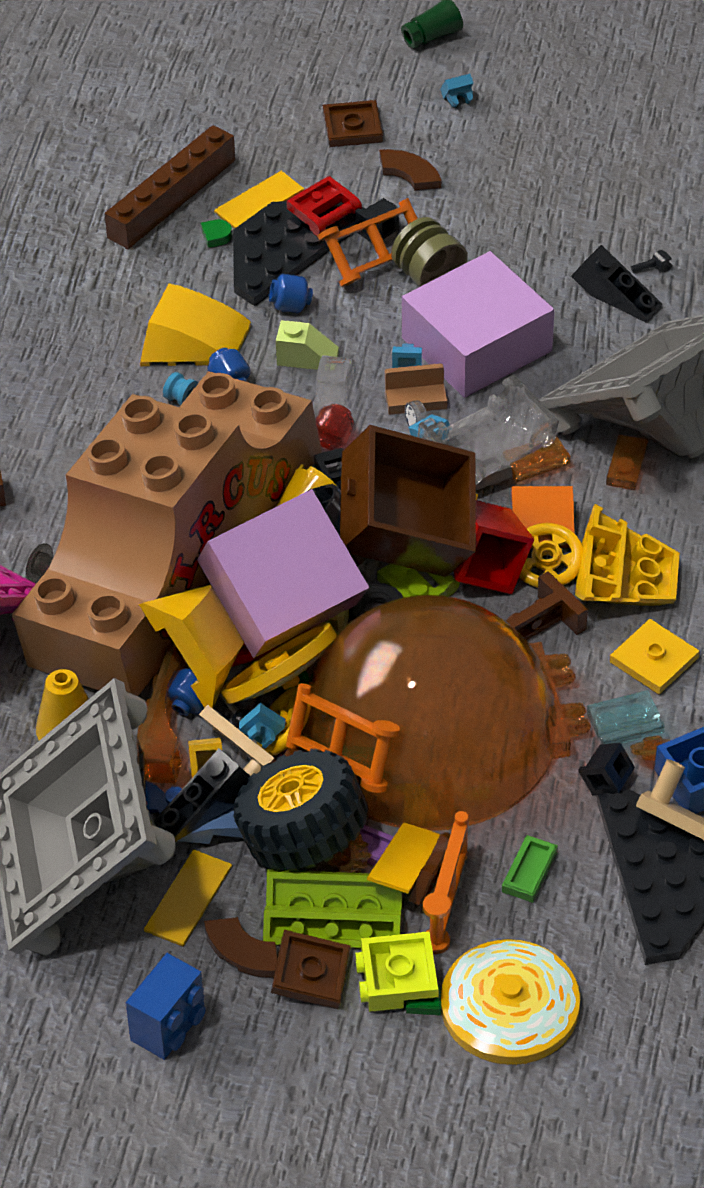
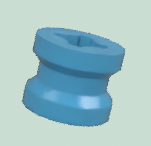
M174 372L165 382L163 396L170 401L176 400L181 406L198 385V382L194 379L187 380L183 374Z

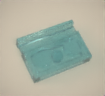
M648 690L587 705V715L597 737L601 740V744L619 742L623 744L664 733L665 724L663 721L661 722L659 712Z

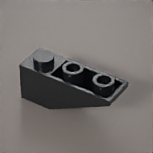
M602 245L571 275L592 297L643 322H646L663 305Z
M218 748L154 820L156 827L172 833L175 842L234 807L238 792L242 785H247L250 775Z

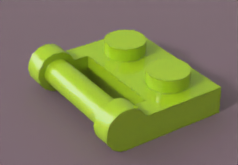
M389 564L377 571V580L380 583L393 586L401 592L405 601V607L415 616L455 593L460 585L452 575L443 577L428 573L439 584V586L434 588L415 569Z

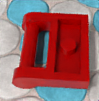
M331 176L325 177L287 200V209L306 223L316 236L325 231L326 227L349 213L355 214V210L358 208L362 209L359 198ZM340 202L344 203L323 217H318L319 214Z

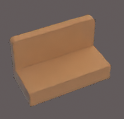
M443 364L385 369V397L388 414L406 413L407 404H410L415 412L447 409Z

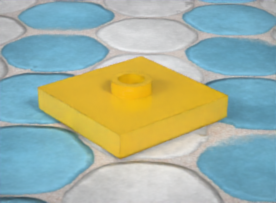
M649 619L610 655V663L660 695L699 658L700 651Z

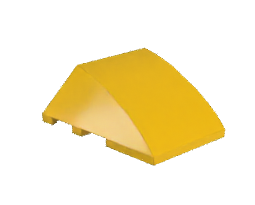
M169 283L148 322L140 366H150V362H168V366H176L177 362H194L196 366L208 365L210 356L221 348L227 347L228 349L240 350L251 328V321L236 310L215 299L181 285Z
M594 504L582 540L583 554L576 580L575 596L583 601H600L637 606L674 603L677 595L680 553L647 533L641 536L629 529L626 521L620 518L617 522L602 513L604 508Z
M208 585L139 604L156 632L163 628L166 629L197 678L191 685L192 689L204 708L209 705L213 709L220 690L244 641L212 586Z

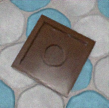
M376 100L323 105V116L329 147L383 143V133Z
M284 930L271 993L338 1009L351 945Z

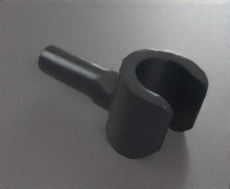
M658 250L654 253L652 259L632 265L631 270L632 272H637L657 266L660 271L667 272L672 268L670 263L672 258L666 251Z

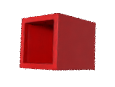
M476 500V552L454 570L456 581L504 593H513L534 538L512 509Z

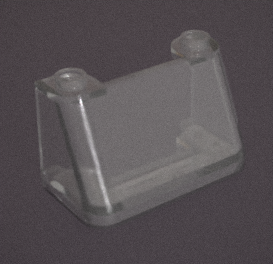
M515 374L503 380L502 385L505 389L498 397L494 394L489 396L487 407L448 427L442 421L436 423L432 417L419 423L417 437L476 452V484L480 483L483 478L542 447L550 446L556 439L559 420Z

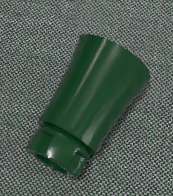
M441 0L427 11L412 18L410 22L402 25L401 33L406 44L409 47L416 48L445 35L462 31L463 19L458 7L452 0Z

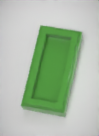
M526 835L502 884V892L533 903L558 852V845Z

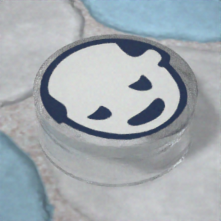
M419 400L405 404L404 413L408 426L427 418L426 409Z

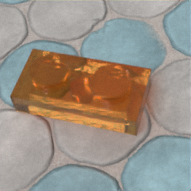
M618 435L607 474L606 485L636 491L648 448L647 439Z
M558 437L503 454V460L512 468V478L516 483L570 465L571 458Z

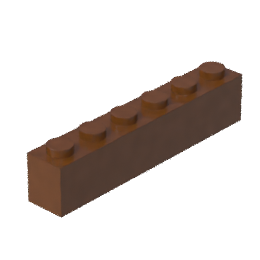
M215 125L204 131L104 213L107 238L126 249H130L235 161L234 135Z

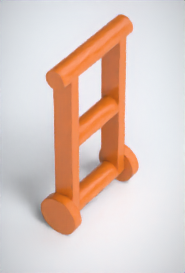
M409 198L398 203L400 207L341 231H339L338 226H334L317 235L319 241H326L343 277L339 281L340 287L348 286L361 279L360 273L392 261L391 253L389 254L376 224L404 214L408 224L417 220L418 218ZM366 229L379 258L351 269L338 240Z
M300 683L298 684L286 747L291 749L301 747L307 751H310V749H320L323 752L325 750L334 752L345 758L352 767L354 774L362 778L360 785L363 789L382 793L387 790L388 782L382 777L391 738L399 736L400 727L393 722L377 720L373 723L311 693L310 685ZM308 704L336 717L330 748L301 735ZM348 724L377 737L371 769L342 755Z
M459 811L455 814V821L435 891L428 894L423 900V911L430 917V929L426 932H430L433 954L444 953L450 946V936L446 928L468 852V814L464 811Z

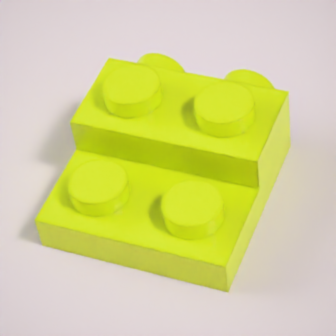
M430 932L361 938V952L355 953L357 973H364L365 981L359 982L361 1002H368L369 1012L404 1008V1000L438 997V983Z

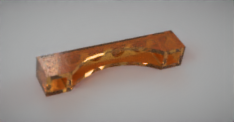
M173 640L166 648L159 674L153 678V694L151 699L146 701L147 717L144 723L139 725L137 737L145 753V780L156 783L176 784L183 756L178 739L171 729L173 711L171 705L173 703L168 698V690L177 673L185 668L190 669Z

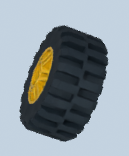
M310 749L309 752H304L303 750L295 751L293 755L287 757L283 755L278 757L277 761L272 764L267 763L262 766L260 772L257 774L253 773L248 778L247 785H242L233 808L234 820L250 853L258 863L278 871H283L285 868L289 871H299L301 867L308 869L315 867L316 863L323 860L327 862L334 858L333 855L340 851L342 853L347 849L349 842L356 840L360 834V828H363L365 825L368 803L352 767L345 758L328 750L323 752L320 749Z

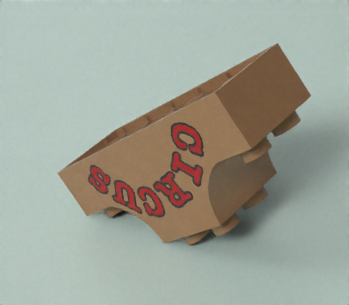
M210 371L206 373L180 407L156 401L148 396L132 394L65 475L68 489L67 514L57 551L48 570L12 613L27 666L49 674L59 669L70 670L77 675L81 685L96 690L102 689L113 678L124 682L127 692L138 696L176 647L165 628L157 632L154 630L139 604L211 585L197 561L206 543L275 508L296 469L303 464L305 470L313 466L314 455L322 453L312 400L285 393L278 388H267L232 378L225 373H213Z

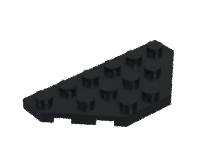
M287 201L271 202L233 229L234 293L253 306H256L269 296L273 279L277 280L281 274L297 275L330 251L325 240L319 241L309 226L287 209ZM340 202L319 214L318 217H323L344 203ZM349 213L326 227V230L338 226L339 231L354 226L355 214ZM349 236L339 239L338 242L341 243Z
M630 789L614 794H598V808L644 963L649 965L679 960L686 950L689 941L704 926V840L636 807L640 794Z

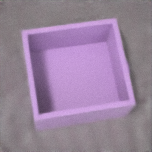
M491 251L402 296V339L407 344H414V347H422V358L429 365L443 364L444 379L464 398L552 351L554 308Z
M312 489L209 540L197 559L253 658L356 606L369 589L368 584Z

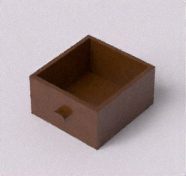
M369 425L342 451L340 538L348 552L353 555L447 577L476 552V452Z

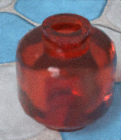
M331 404L319 410L316 416V425L320 446L331 450L333 447L341 448L347 444L355 425L352 413L348 408L340 404Z

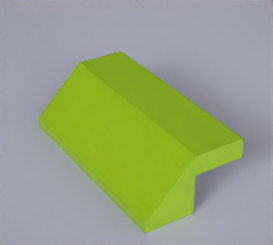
M267 870L263 941L275 942L276 945H280L283 931L289 930L351 945L354 948H361V938L400 935L402 892L368 881L367 877L370 873Z

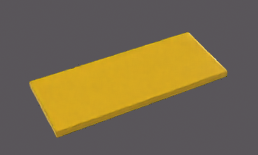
M279 171L214 209V213L227 221L235 229L271 202L287 201L302 192L304 188L283 171Z
M403 822L368 875L367 880L409 894L441 834Z
M193 849L145 926L144 932L183 947L232 868V864Z

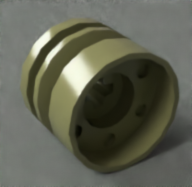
M422 217L410 222L401 230L391 249V258L406 275L411 277L414 283L421 287L467 263L468 252L435 219Z

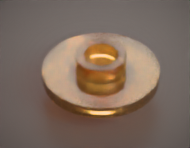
M661 736L643 738V741L631 745V753L641 755L642 760L654 761L656 759L657 746L670 741V739H662Z

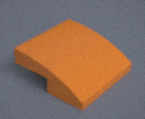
M512 486V511L526 529L540 523H554L574 532L573 486ZM552 535L538 536L539 543L546 540L552 541ZM567 543L559 546L560 548H570Z

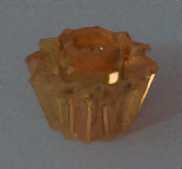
M359 834L355 841L351 840L347 849L342 853L339 851L334 854V858L330 859L328 864L332 866L334 872L360 873L361 869L368 868L367 860L371 857V854L368 852L369 843L364 842L362 835Z

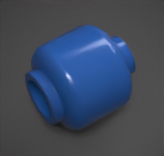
M281 274L277 280H272L269 301L273 302L274 307L278 311L300 313L305 305L311 304L313 289L308 288V282L304 277Z
M227 347L221 348L209 358L208 371L225 373L232 378L248 382L247 379L251 374V369L238 350L228 349Z
M191 668L180 670L167 691V696L173 703L171 705L172 709L184 716H188L189 713L199 714L204 709V706L191 687L197 680Z

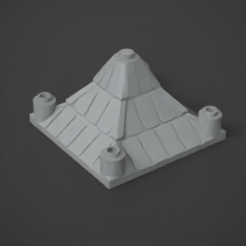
M704 314L663 323L534 402L539 413H546L555 433L562 432L563 435H568L579 428L578 423L582 421L579 414H592L594 418L638 430L645 437L678 456L687 455L690 459L704 452Z
M113 678L0 773V900L8 950L20 954L25 949L40 955L52 953L58 947L61 939L60 929L55 922L63 917L66 912L77 906L85 897H88L102 886L103 883L123 878L154 864L162 865L175 852V838L173 834L156 827L146 807L135 744L132 740V729L139 727L146 720L147 704L144 699L127 692L124 682Z

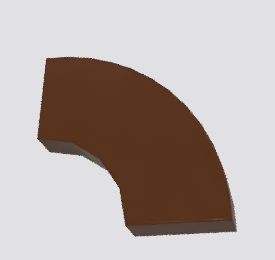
M379 150L383 175L401 177L412 185L414 191L442 187V180L438 171L424 158L401 150Z
M444 832L439 836L429 859L419 873L408 899L409 901L420 905L431 892L433 886L430 884L431 882L435 883L439 876L451 834Z
M238 917L204 921L208 942L220 959H225L228 963L237 967L238 971L258 977H274L277 963L275 942L261 941L251 937L241 927Z

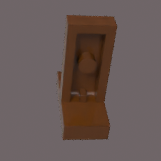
M547 571L538 577L537 597L539 599L528 608L519 613L512 614L504 621V642L512 649L560 620L578 635L587 629L588 609Z

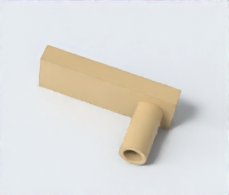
M209 705L199 714L214 730L251 759L244 768L250 776L253 773L257 774L260 772L261 767L265 764H272L277 761Z
M667 759L653 791L642 793L636 807L704 840V818L670 801L685 767L673 760Z

